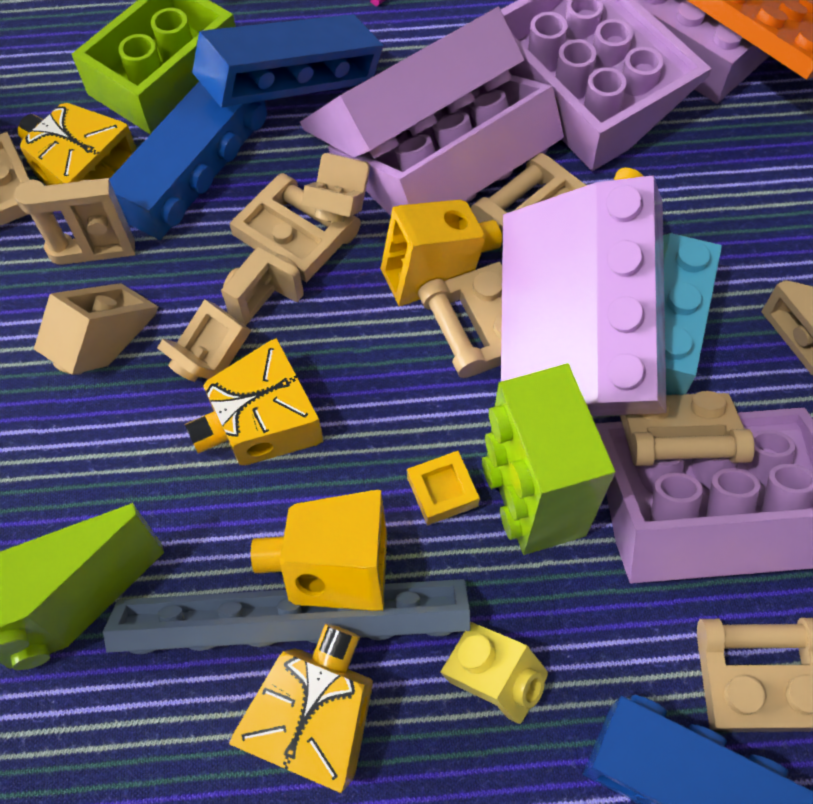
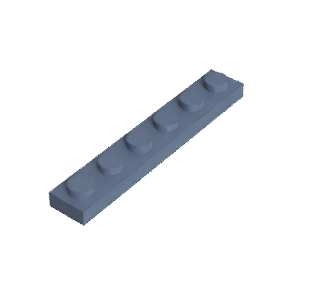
M464 579L385 584L384 608L382 611L294 605L288 600L286 590L119 599L103 630L106 653L129 651L133 654H146L159 649L190 648L196 651H203L215 646L243 644L253 647H265L276 642L309 641L311 643H318L325 623L341 627L360 637H367L373 640H384L394 635L411 634L446 636L452 632L470 631V609Z

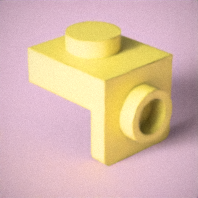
M470 622V631L463 633L440 671L451 684L496 705L508 719L518 724L522 723L529 709L534 707L540 700L544 691L545 680L548 676L545 667L527 645L473 622Z

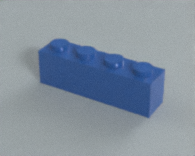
M354 14L199 31L192 73L222 108L357 86L374 77L384 45Z
M198 82L109 179L127 223L158 240H161L171 227L178 225L189 206L200 194L209 189L213 178L227 162L232 161L237 156L240 147L249 136L262 127L267 116L265 101L221 108L204 86Z
M632 695L630 700L620 696L610 706L582 774L637 804H813V786L809 790L787 779L788 770L782 765L758 755H750L749 759L725 748L727 740L720 734L694 724L690 725L689 729L665 718L667 710L664 707L638 695Z

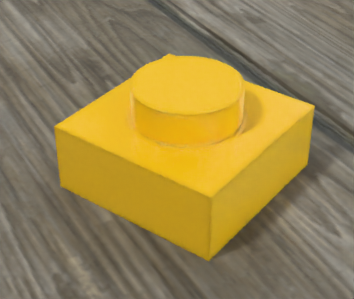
M459 451L407 469V479L427 526L479 507L480 498Z

